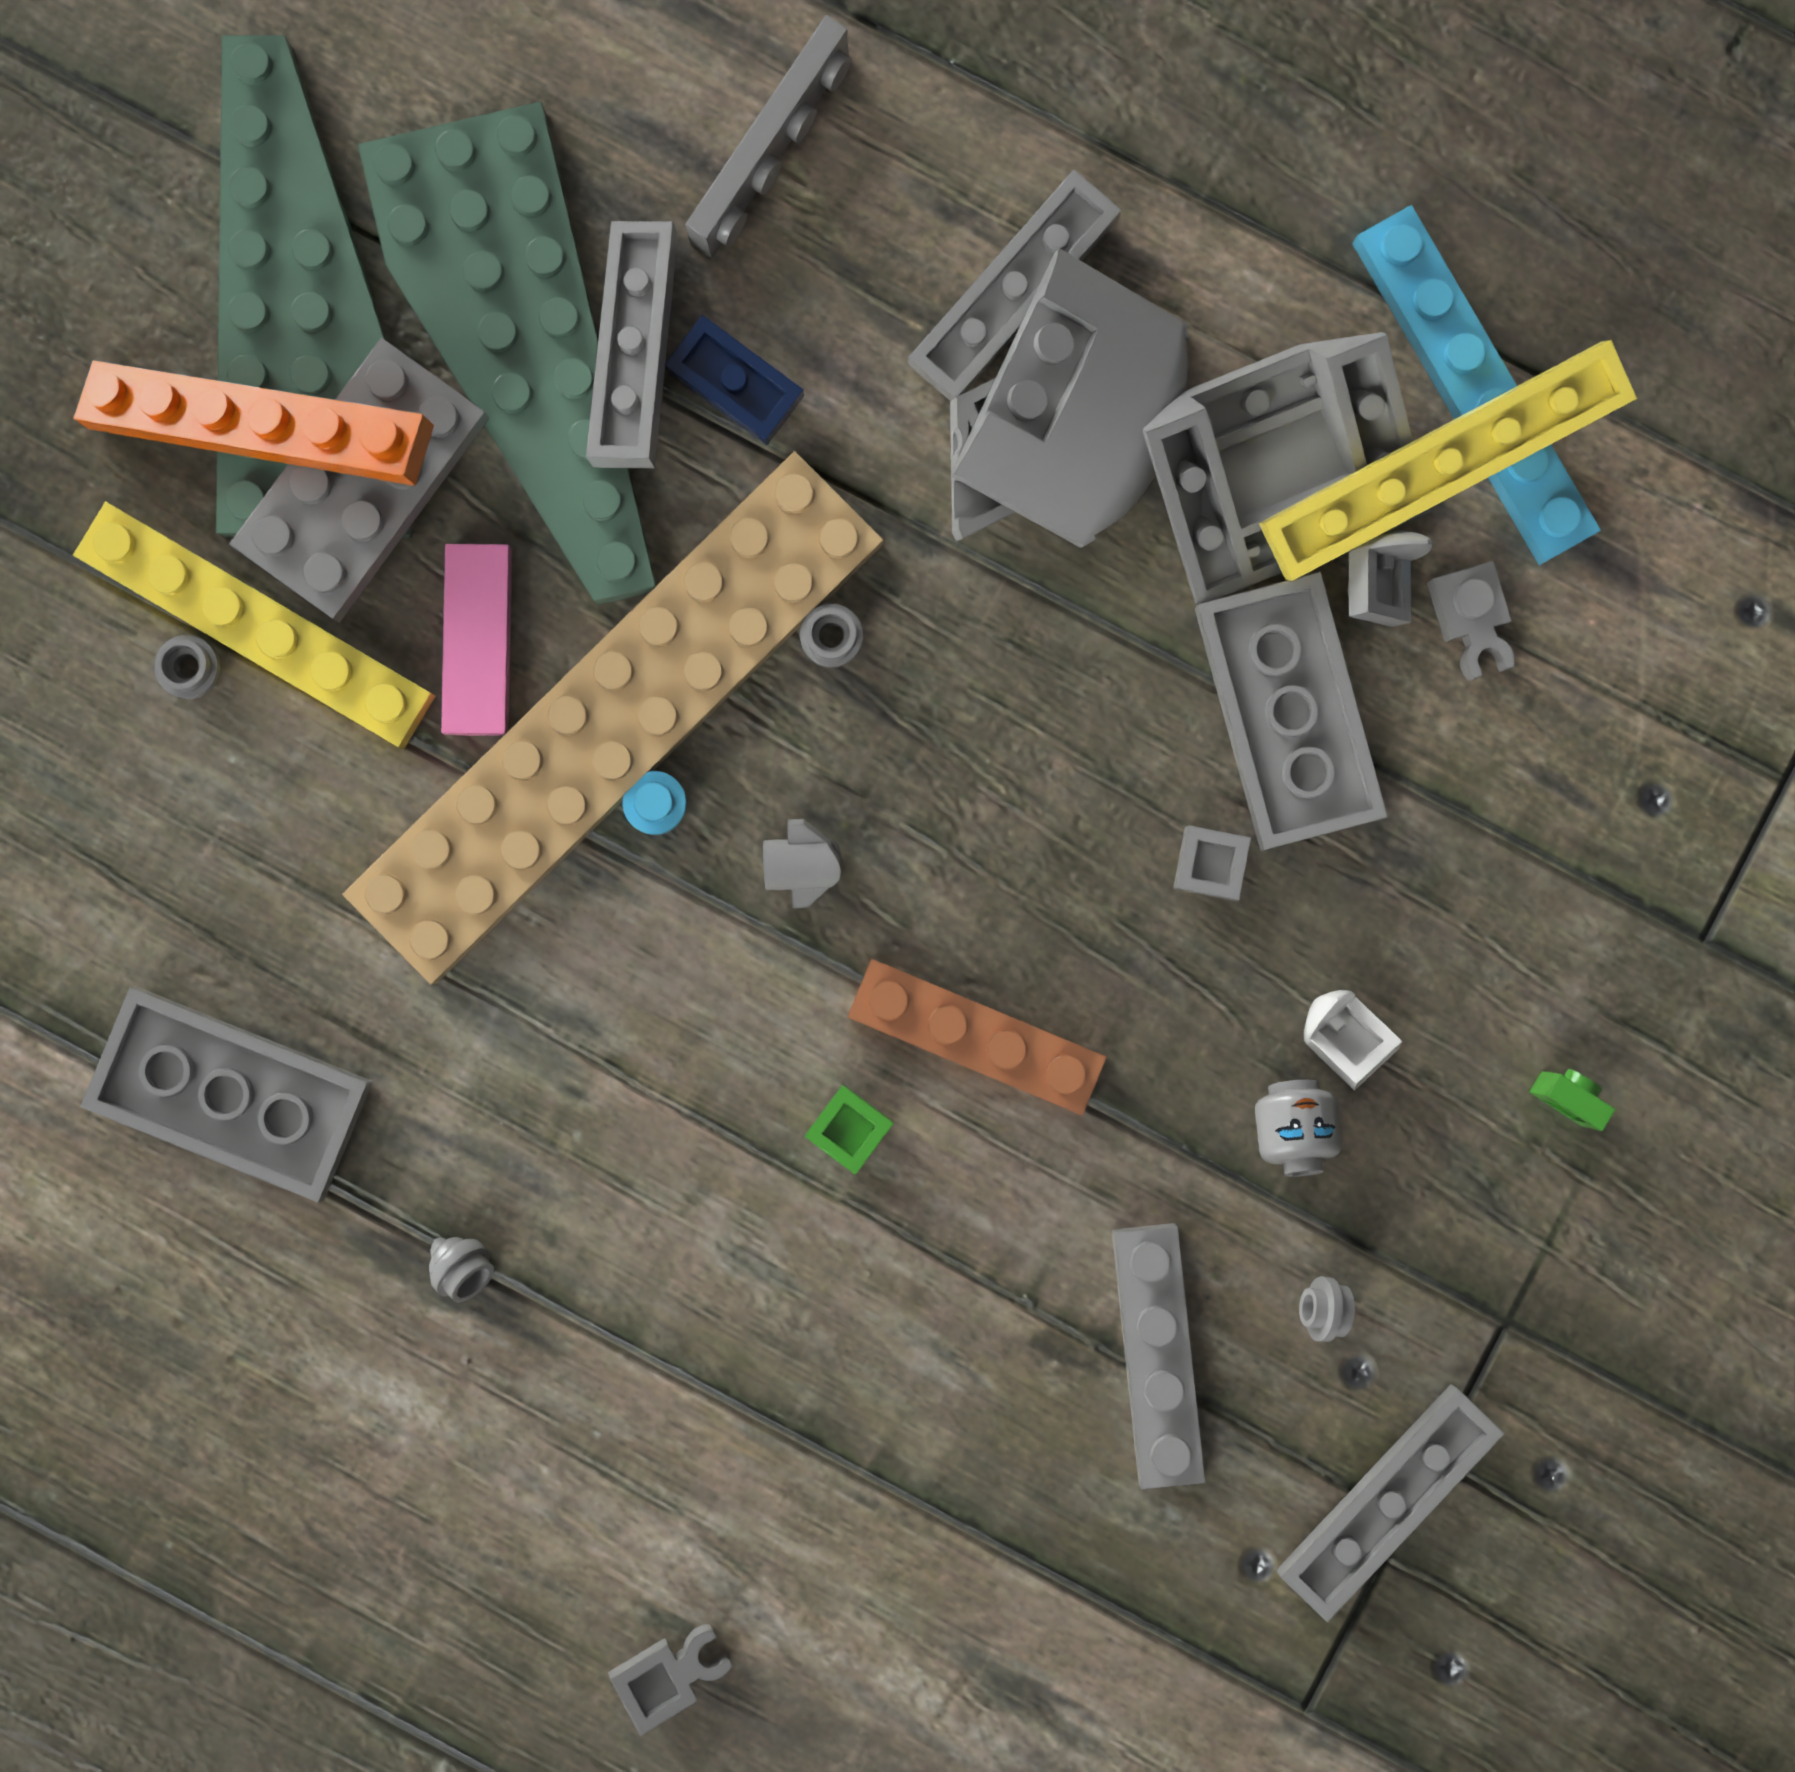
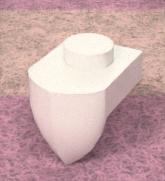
M1337 990L1316 998L1309 1009L1304 1028L1305 1043L1354 1091L1399 1050L1402 1040L1349 990Z

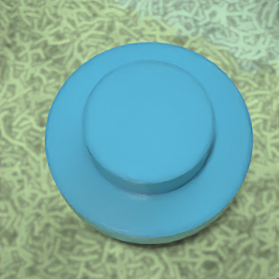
M649 771L623 795L622 805L627 820L634 828L646 834L660 835L673 830L682 821L686 812L687 799L681 784L671 775L660 771Z

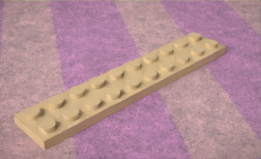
M794 451L342 895L430 985H436L623 801V795L647 772L654 771L802 625L805 617L813 609L823 605L884 545L883 539Z

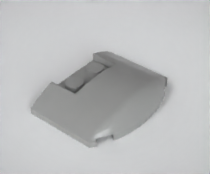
M1059 248L1055 251L950 476L1080 548L1097 539L1094 536L1095 534L1122 519L1132 509L1156 476L1142 429L1183 391L1187 390L1189 373L1186 342L1189 339L1187 324Z

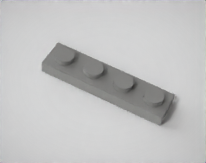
M825 15L685 224L691 246L710 259L714 257L722 244L729 247L737 239L747 220V213L744 210L756 192L764 195L769 191L782 167V161L779 158L791 140L799 143L804 139L816 118L817 110L814 106L826 88L833 92L839 87L849 70L852 58L848 56L847 28L828 15Z
M1074 169L908 357V365L950 401L967 392L1015 338L1055 251L1060 248L1082 261L1119 220L1122 210Z
M611 221L586 458L592 467L655 468L678 232L673 221Z
M1175 1223L1111 1229L1139 1486L1142 1490L1205 1483L1178 1226Z
M1450 1384L1276 1569L1279 1576L1328 1622L1505 1433L1459 1389Z

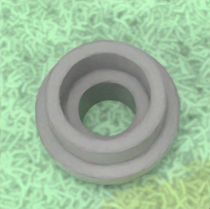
M825 604L813 609L803 620L800 628V642L803 651L811 661L822 667L836 668L848 664L857 656L863 642V630L859 619L850 609L838 604ZM829 626L838 627L844 634L842 643L834 648L824 646L819 639L822 630Z
M180 635L168 640L159 649L155 658L154 671L159 684L165 691L179 698L194 699L205 695L215 686L220 675V660L215 649L207 641L192 635ZM195 657L198 661V671L192 678L184 679L180 670L181 665L187 658Z
M1317 1277L1312 1282L1310 1288L1304 1290L1300 1299V1320L1307 1327L1313 1340L1330 1342L1335 1337H1344L1349 1333L1353 1325L1355 1302L1352 1291L1346 1285H1339L1332 1277Z

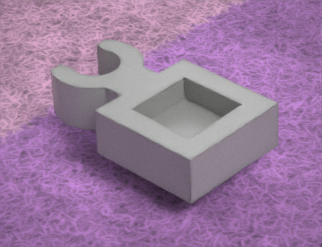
M1493 561L1436 577L1427 582L1444 642L1459 638L1463 639L1465 649L1460 657V669L1467 681H1472L1482 676L1478 657L1483 651L1489 652L1494 656L1499 672L1514 667L1512 648L1505 640L1497 637L1495 628L1511 622V618Z
M710 1624L701 1625L692 1630L684 1642L683 1649L673 1654L668 1642L664 1638L608 1672L609 1678L640 1736L698 1701L690 1685L697 1679L704 1681L717 1680L726 1675L731 1669L732 1665L726 1653L710 1662H705L698 1658L701 1647L716 1638Z

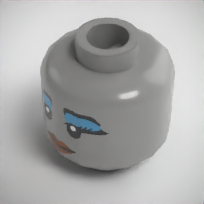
M1291 1080L1269 1085V1094L1259 1099L1255 1104V1118L1261 1158L1271 1164L1283 1165L1284 1175L1288 1177L1310 1176L1323 1173L1322 1161L1336 1157L1342 1150L1343 1142L1336 1097L1330 1092L1319 1089V1081Z

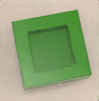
M1568 1069L1564 1075L1541 1071L1529 1090L1530 1094L1572 1121L1590 1129L1603 1131L1616 1110L1598 1098L1602 1088L1597 1083L1572 1069Z
M842 1084L804 1137L856 1175L894 1124V1121L846 1085Z

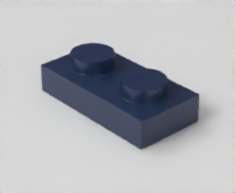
M701 315L665 363V369L669 374L766 446L804 398V389L704 315Z

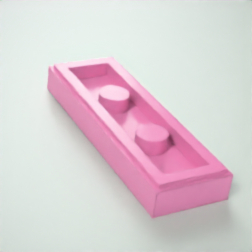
M445 544L441 733L445 735L504 736L509 731L512 548L509 545Z

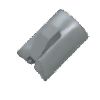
M790 819L787 822L788 839L763 840L766 891L791 890L793 908H808L828 888L834 886L839 881L841 851L837 842L823 835L806 820Z

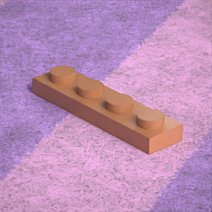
M871 959L847 1018L1082 1116L1107 1058L1097 1052L874 959Z

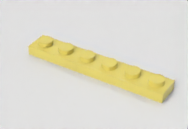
M1601 341L1259 523L1260 528L1285 579L1293 581L1636 400L1637 397L1612 341Z
M106 501L73 556L403 750L436 697L434 694Z

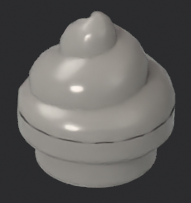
M438 1237L434 1239L430 1249L429 1274L431 1285L440 1296H449L457 1303L464 1302L478 1294L488 1284L494 1274V1266L489 1262V1250L477 1239L463 1240L460 1237H451L449 1239Z

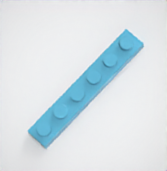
M1412 205L1356 236L1352 243L1454 419L1517 386ZM1552 445L1488 477L1539 566L1601 531Z

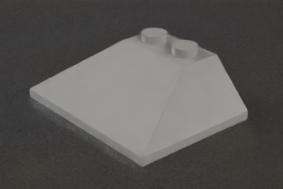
M1383 332L1299 344L1183 391L1142 429L1194 602L1197 605L1216 600L1282 573L1260 528V522L1413 442L1388 336ZM1428 509V510H1426V511H1424V512H1422V513H1420V514L1414 516L1413 518H1411V519H1409V520H1407V521H1405V522H1408V521L1413 520V519H1415V518H1417V517H1420V516H1422V515H1425V514H1427V513H1430V509Z

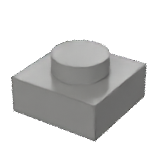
M1190 825L1186 826L1173 889L1233 901L1239 900L1251 837Z

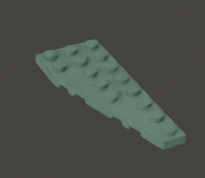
M222 35L218 381L335 400L380 338H383L388 343L389 341L383 332L374 304L375 299L345 208L341 204L328 156L323 149L315 125L314 113L292 46L285 35ZM217 452L216 533L223 538H234L288 464ZM412 525L402 538H411Z
M542 102L358 144L385 265L468 399L488 415L489 419L485 424L486 428L591 598L597 605L650 593L657 584L629 468L592 467L586 458L599 338Z

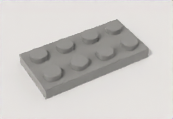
M380 338L335 400L423 414L434 424L416 486L288 464L229 543L233 548L338 623L349 611L489 419L485 411L383 338Z
M1321 572L1299 577L1293 581H1284L1198 604L1194 608L1260 851L1387 818V812Z
M129 987L80 1107L313 1201L321 1202L327 1196L373 1081L142 988Z

